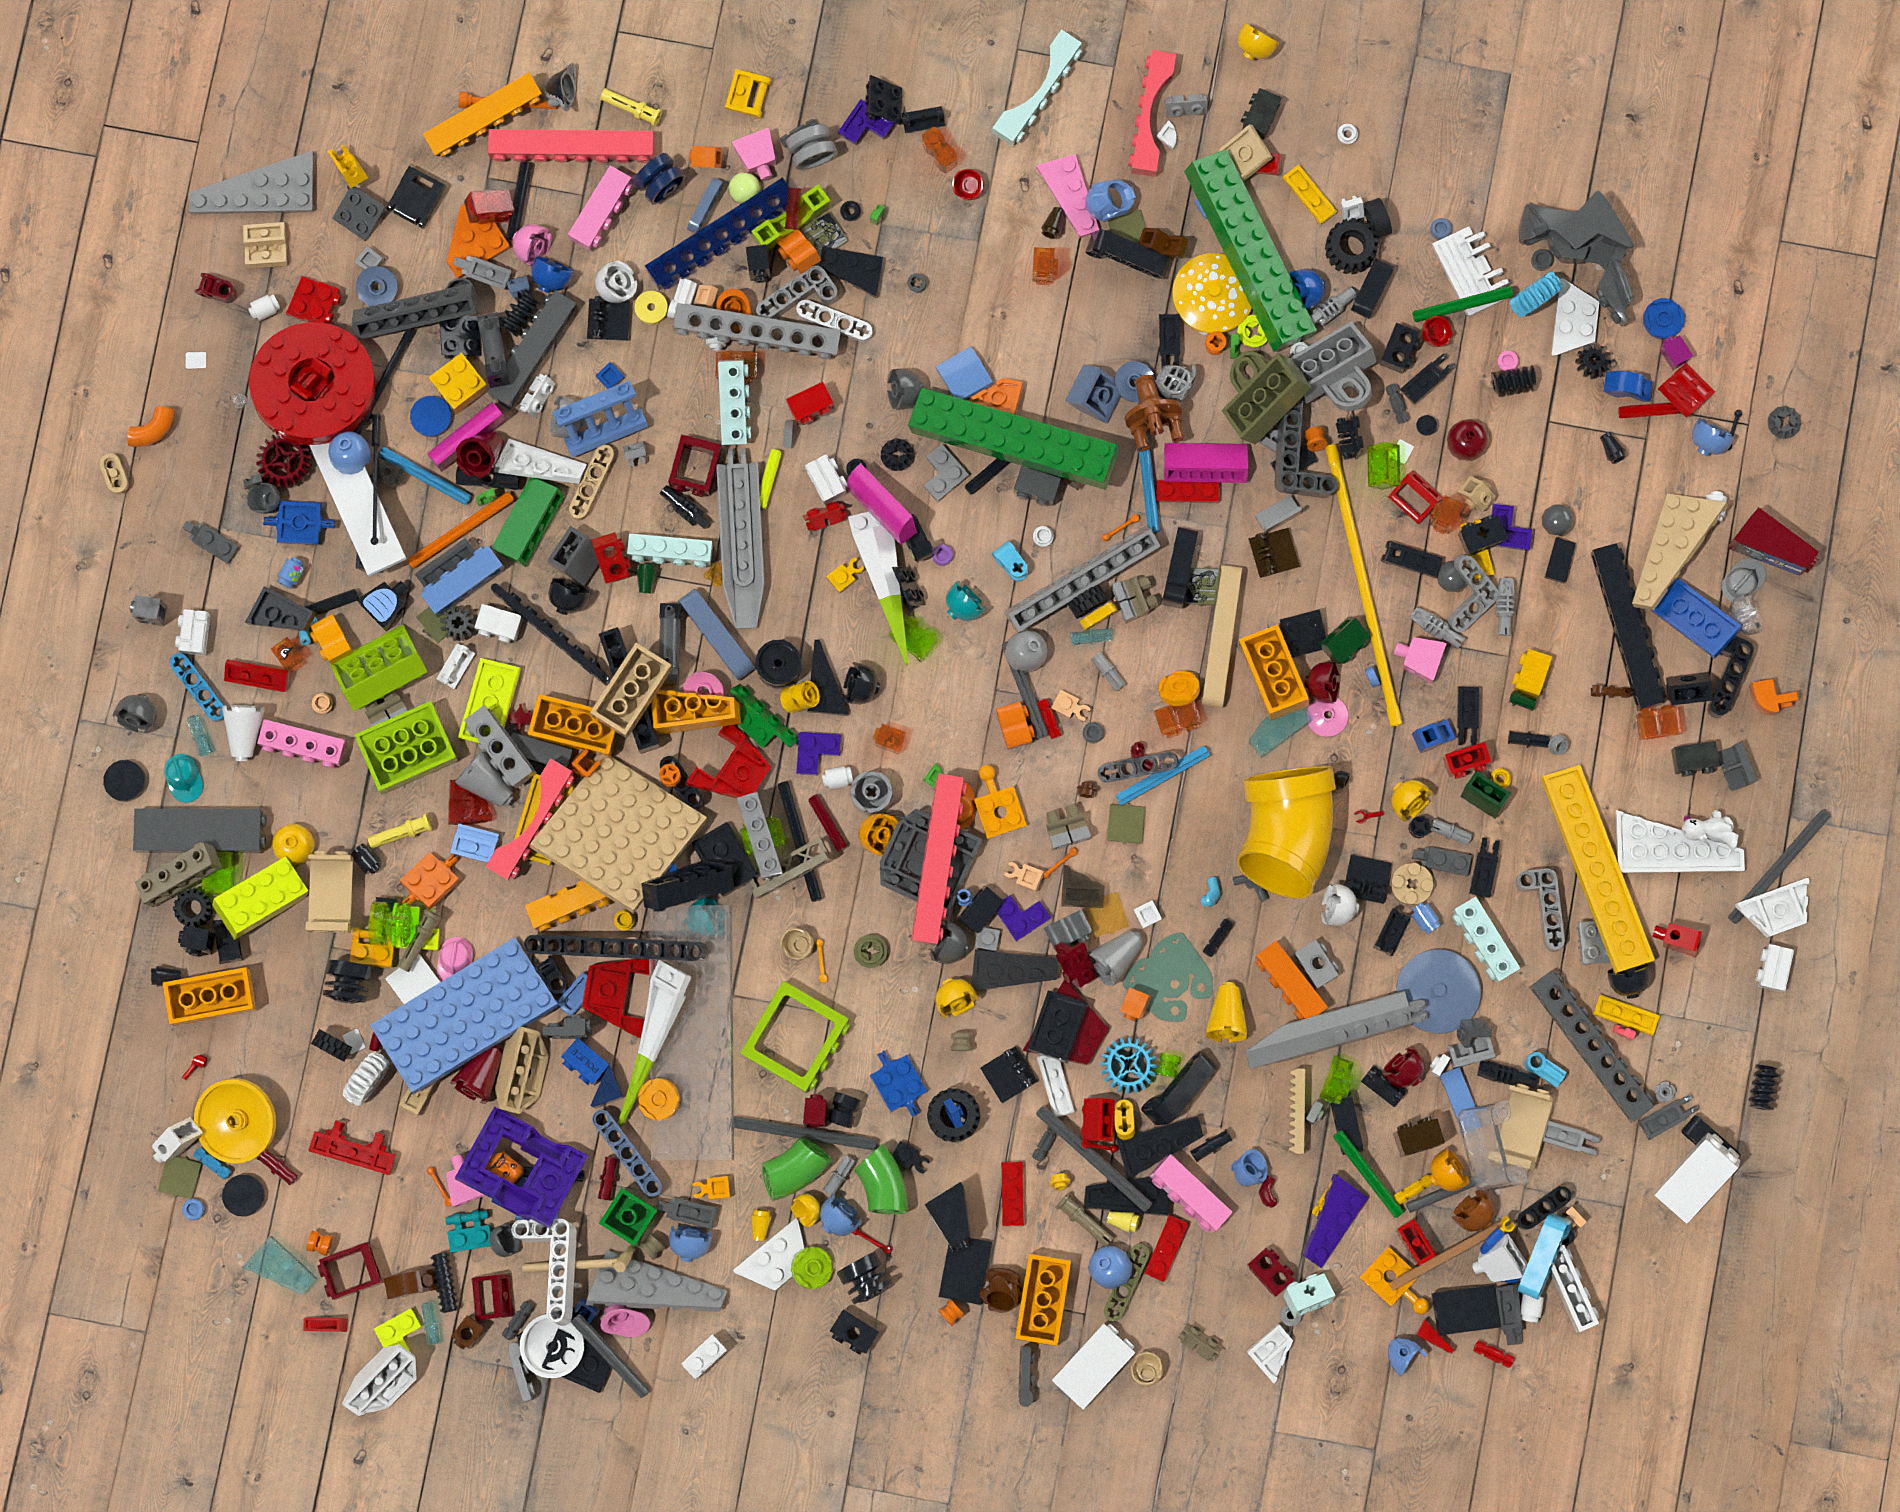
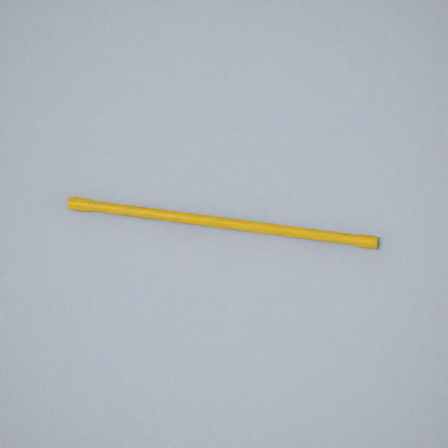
M1337 444L1327 445L1325 451L1332 476L1338 483L1336 493L1381 680L1390 727L1402 725L1401 715L1396 703L1340 465L1341 460Z

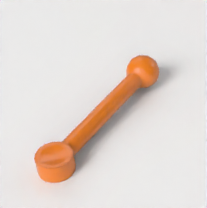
M1133 514L1130 520L1110 533L1103 534L1102 540L1109 541L1111 536L1131 523H1137L1139 516Z
M1071 848L1064 858L1048 871H1043V878H1049L1050 874L1071 856H1076L1077 850Z
M428 1167L427 1173L432 1176L445 1199V1205L451 1206V1198L447 1196L435 1175L434 1167Z

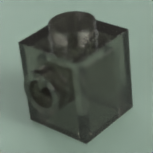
M378 458L377 483L396 490L397 485L400 486L404 480L405 474H403V469L400 466ZM372 471V473H371V475H370V477H371L372 480H373V471Z

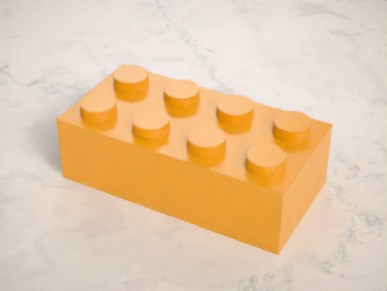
M1278 624L1239 639L1240 649L1270 721L1309 706L1308 695Z
M538 694L528 735L530 738L581 751L587 749L589 753L611 757L617 732L591 716L590 712L593 707Z
M247 967L163 982L169 1024L172 1026L257 1011L251 973Z
M1029 1254L1015 1336L1016 1340L1052 1346L1058 1345L1071 1261Z

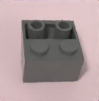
M572 526L568 528L548 558L549 565L582 586L586 585L599 565L592 540Z

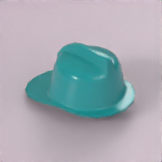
M177 754L171 757L166 762L164 768L170 792L180 802H193L198 799L203 789L197 764L189 755Z

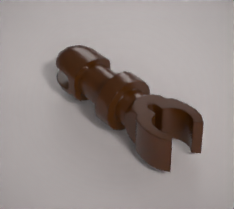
M1592 685L1591 696L1594 697L1608 696L1609 698H1614V696H1621V698H1630L1632 696L1631 693H1625L1632 692V689L1628 687L1615 688L1612 685L1609 687Z

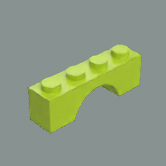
M818 184L803 194L798 202L785 213L774 219L766 220L752 230V237L758 245L766 244L767 251L777 245L778 241L794 230H799L829 209L831 201Z

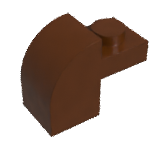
M1143 228L1138 244L1166 255L1172 261L1173 258H1183L1188 239L1184 236L1167 235L1157 228Z
M433 1269L413 1271L384 1278L387 1299L437 1290Z

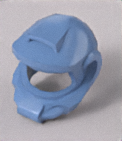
M1111 179L1092 185L1088 191L1085 200L1086 208L1093 218L1103 222L1110 221L1111 218L1125 215L1134 204L1136 195L1133 187H1130L1121 180ZM1108 188H1114L1119 192L1122 199L1120 209L1114 206L1112 197L1108 193Z

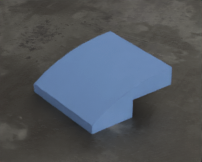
M972 347L936 366L937 372L947 385L951 395L959 399L966 400L993 384Z

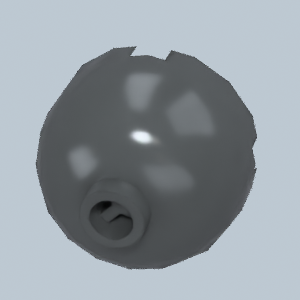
M892 369L889 373L887 384L891 383V391L887 390L891 407L896 410H903L915 406L920 390L924 388L918 376L909 369Z
M143 694L124 697L119 701L113 712V717H118L117 722L121 726L137 733L138 729L145 730L144 733L151 732L157 716L154 705Z
M944 921L946 925H940V928H943L942 941H938L935 951H931L930 956L933 961L938 963L953 964L967 954L969 945L967 944L966 934L961 927Z

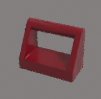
M510 1274L472 1278L475 1321L514 1316ZM482 1281H491L494 1314L483 1315L480 1283Z

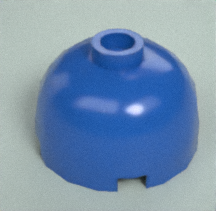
M536 256L531 273L534 282L540 285L539 289L546 293H550L551 290L560 291L564 289L572 278L573 270L555 261L554 263L548 261V258Z
M1299 269L1289 273L1306 309L1317 306L1324 295L1325 283L1323 279L1310 269Z

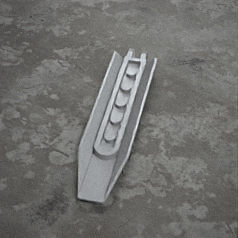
M746 448L740 451L741 464H734L733 449H728L727 465L716 464L723 589L736 629L757 628L765 585L758 462L746 463Z
M1405 991L1284 1024L1246 1050L1249 1067L1251 1069L1284 1062L1410 1027L1413 1022L1419 1023L1428 1018V1013L1424 1010L1426 1003L1423 1000L1408 1003Z

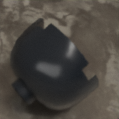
M553 578L548 595L551 604L557 608L556 611L563 615H568V612L576 613L581 611L588 603L591 595L590 590L575 582L571 584L565 583L566 579Z
M853 662L855 666L849 667L845 677L843 688H847V695L843 694L844 702L861 705L870 701L874 694H878L880 683L877 682L876 673L871 667Z
M1648 964L1616 974L1613 968L1607 971L1610 987L1617 994L1627 996V999L1639 997V993L1645 991L1650 983Z

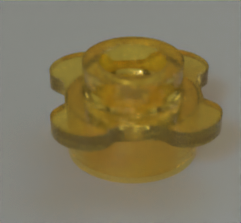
M718 562L712 563L709 570L704 573L705 579L712 581L715 587L721 586L723 581L722 567Z

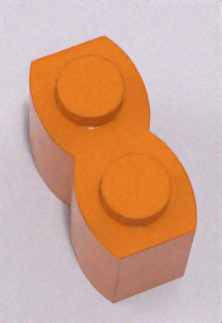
M798 229L777 242L780 247L777 250L784 260L788 259L787 263L793 271L798 270L802 274L821 261L816 249Z
M1021 702L996 708L1007 750L1032 743V738L1035 735L1032 725L1028 726L1026 718L1029 717L1026 705L1022 706Z

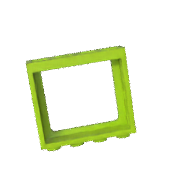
M783 981L740 1054L807 1093L808 1090L812 1091L817 1084L816 1076L819 1071L823 1073L829 1062L826 1059L829 1054H834L840 1044L837 1040L840 1035L845 1036L850 1028V1025L847 1024L849 1019ZM785 996L793 998L834 1023V1028L807 1074L803 1077L755 1050L756 1045Z

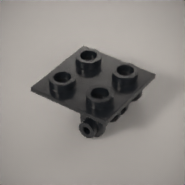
M870 75L869 81L866 84L867 95L865 104L867 107L865 115L867 119L875 120V117L879 116L901 125L902 88Z
M595 296L594 299L589 298L587 339L628 341L630 300L621 303H610L600 296Z
M466 315L439 322L441 354L444 355V358L450 359L460 353L464 356H481L477 316Z
M1351 411L1348 421H1345V418H1338L1335 424L1337 434H1340L1338 438L1350 437V439L1339 441V444H1345L1340 445L1341 456H1343L1344 460L1352 459L1351 455H1354L1355 460H1357L1362 452V448H1364L1362 436H1358V428H1360L1359 417L1355 416L1354 411Z
M892 567L900 585V591L903 592L901 597H903L902 600L905 608L911 611L917 608L916 605H926L923 600L924 594L915 582L916 576L913 570L909 567Z
M1320 609L1279 619V627L1292 658L1322 650L1318 644L1326 638Z
M1350 855L1344 886L1352 890L1357 899L1384 904L1392 863Z
M1016 1046L1006 1050L1000 1056L980 1067L1001 1103L1006 1102L1038 1082Z

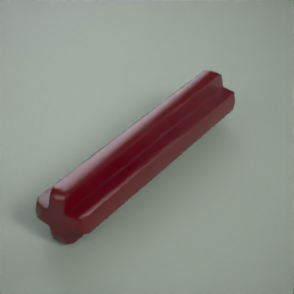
M817 794L811 796L808 802L838 852L844 850L847 844Z

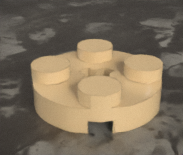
M1417 863L1402 865L1394 872L1391 880V891L1394 897L1399 902L1408 905H1419L1421 902L1426 901L1431 895L1434 886L1430 872ZM1407 880H1416L1417 889H1408L1407 885L1409 883Z

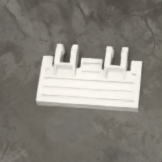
M1470 227L1432 243V248L1458 299L1503 288L1510 284L1508 279H1504L1499 283L1490 285L1489 280L1502 275L1504 271L1502 268L1490 272L1491 268L1484 255L1478 258L1474 257L1489 250L1491 245L1490 243H1485L1480 247L1472 249L1470 244L1482 240L1486 235L1484 232L1473 235ZM1503 300L1469 308L1464 311L1469 318L1497 305V303Z

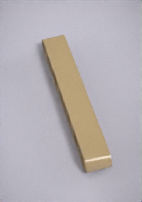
M1221 565V577L1214 611L1202 705L1223 707L1242 573L1241 567Z

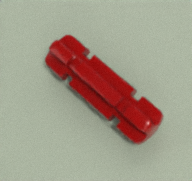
M1048 699L1038 701L1037 704L1040 711H1042L1041 714L1045 725L1049 729L1050 738L1056 739L1060 737L1061 731L1057 727V721L1052 709L1049 708Z
M1481 1341L1475 1343L1473 1348L1475 1353L1479 1355L1482 1353L1484 1354L1483 1357L1496 1363L1501 1362L1507 1368L1512 1366L1514 1362L1513 1356L1509 1354L1504 1355L1503 1351L1490 1345L1485 1346L1486 1343Z

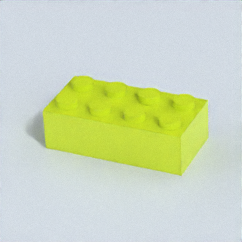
M285 856L214 898L212 906L235 940L305 899L308 889Z

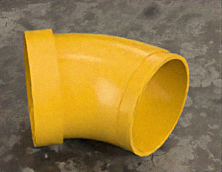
M1315 766L1287 769L1243 779L1245 799L1247 802H1250L1251 818L1247 838L1242 851L1237 857L1239 869L1248 879L1269 892L1293 899L1309 897L1321 875L1330 847L1333 826L1332 790L1336 789L1333 767Z

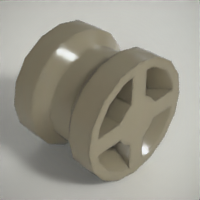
M951 1033V1038L953 1039L951 1051H972V1046L970 1045L971 1033Z
M652 1234L647 1236L645 1243L639 1245L653 1260L656 1259L659 1251L665 1249Z

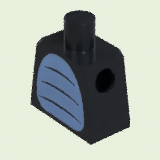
M401 580L392 589L386 582H383L357 599V602L387 632L405 609L406 604L401 597L409 589Z

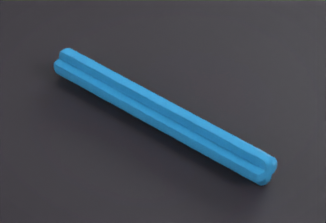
M1146 432L1148 443L1150 445L1149 434ZM1148 449L1147 451L1139 452L1147 526L1154 534L1158 533L1160 528L1151 451Z
M386 447L380 450L379 457L458 502L464 505L469 503L471 499L470 494Z
M1202 746L1180 758L1174 769L1152 774L1116 794L1118 803L1124 805L1210 756L1208 749Z

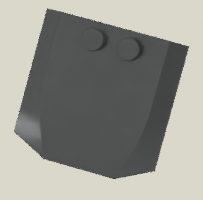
M914 809L897 823L880 860V885L916 902L930 815L918 809ZM959 829L958 837H954L953 845L957 847L955 858L951 857L950 866H953L952 878L947 880V887H950L949 898L944 899L943 907L947 908L946 916L949 915L961 884L982 841L981 838Z

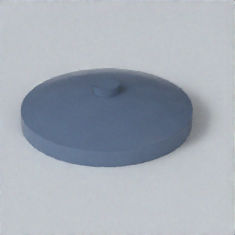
M1434 949L1416 955L1403 967L1396 983V993L1405 991L1408 1003L1417 1000H1423L1426 1003L1424 1010L1428 1013V1018L1419 1023L1413 1022L1412 1025L1427 1033L1445 1034L1460 1028L1461 1020H1470L1473 1017L1480 1002L1481 987L1474 968L1462 956L1448 950Z

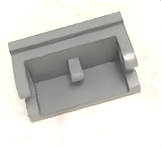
M1490 1037L1471 1040L1469 1048H1464L1461 1043L1447 1046L1452 1069L1496 1057Z

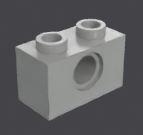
M1314 940L1293 955L1315 990L1337 978V971H1339L1336 963L1333 960L1329 961L1326 953L1328 951L1323 943H1318L1317 940ZM1312 960H1322L1323 968L1315 969L1312 966Z

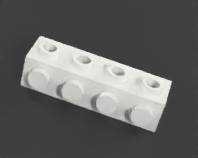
M1561 1245L1550 1275L1576 1333L1599 1324L1597 1320L1599 1315L1596 1308L1591 1307L1589 1299H1591L1587 1288H1583L1580 1282L1582 1277L1578 1268H1574L1572 1264L1573 1256L1569 1248Z

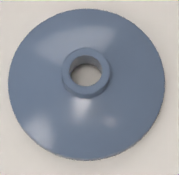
M368 267L357 278L356 292L360 300L368 306L391 302L397 293V281L392 272L384 267ZM374 283H380L381 288L379 290H374Z
M1137 361L1123 364L1117 370L1114 379L1115 388L1119 395L1127 401L1139 402L1137 387L1131 386L1130 380L1135 381L1141 376L1152 375L1155 381L1151 369Z

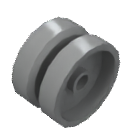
M827 125L810 126L788 137L786 145L789 152L795 154L792 160L797 170L815 168L830 161L838 154L834 142L828 141L831 138V134Z

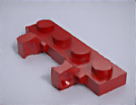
M335 1120L333 1129H328L326 1134L314 1131L309 1152L386 1175L391 1174L396 1155L385 1152L387 1147L383 1146L385 1134L375 1132L372 1144L367 1143L365 1146L345 1140L346 1136H342L345 1122Z

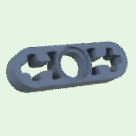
M716 178L711 180L688 224L687 230L698 234L724 182Z

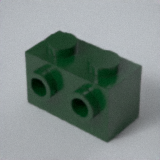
M1347 617L1318 645L1332 662L1345 664L1352 658V653L1360 650L1367 644L1366 640L1370 635L1356 617Z
M1475 771L1460 797L1496 819L1512 793L1478 771Z

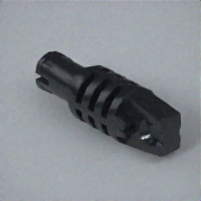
M668 485L659 493L673 505V510L692 526L697 523L703 529H706L710 524L702 517L705 512L686 496H680Z
M1480 1061L1477 1070V1076L1511 1086L1522 1084L1534 1088L1537 1075L1520 1072L1517 1067L1505 1066L1504 1064L1501 1065L1494 1062Z

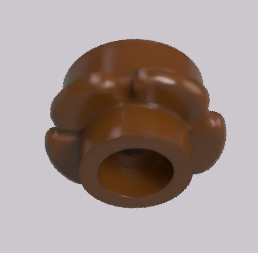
M1082 782L1081 785L1077 786L1078 796L1094 798L1095 792H1097L1093 783Z

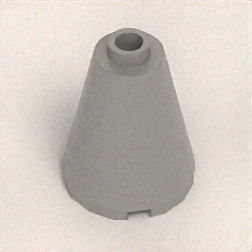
M482 751L470 762L469 766L464 769L455 781L458 786L499 807L502 805L507 806L514 798L511 795L513 793L512 788L504 782L502 775L493 767L490 759Z
M1128 930L1088 952L1092 965L1096 970V977L1107 986L1117 984L1143 946L1141 935L1136 931Z

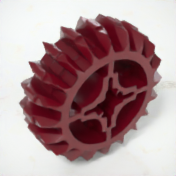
M272 435L273 441L271 443L267 439L264 441L267 447H259L263 453H257L256 455L257 458L262 459L256 462V465L261 467L258 472L259 474H264L262 477L264 481L269 479V484L274 485L276 483L277 488H281L284 483L285 488L288 489L290 482L297 486L295 480L299 479L303 482L302 474L309 475L305 468H312V464L307 462L313 459L311 455H307L311 450L309 447H305L306 445L290 442L281 437L277 439L275 435ZM281 446H292L298 451L285 452ZM276 450V457L268 464L271 453ZM281 453L283 454V456H284L286 459H289V460H287V463H286L287 466H288V469H287V467L282 463ZM300 458V464L293 472L292 465ZM283 469L287 475L279 476L272 473L271 470Z

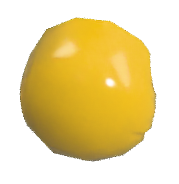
M800 1194L793 1199L794 1204L791 1206V1210L803 1226L811 1227L820 1219L821 1207L816 1198L809 1194Z

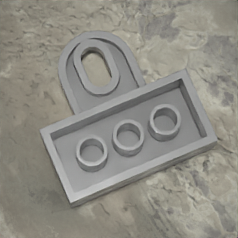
M1352 321L1290 357L1312 387L1303 396L1306 404L1324 393L1337 408L1344 411L1360 409L1369 402L1372 396V388L1362 370L1376 363L1373 347ZM1348 386H1352L1359 395L1356 398H1349L1343 390Z

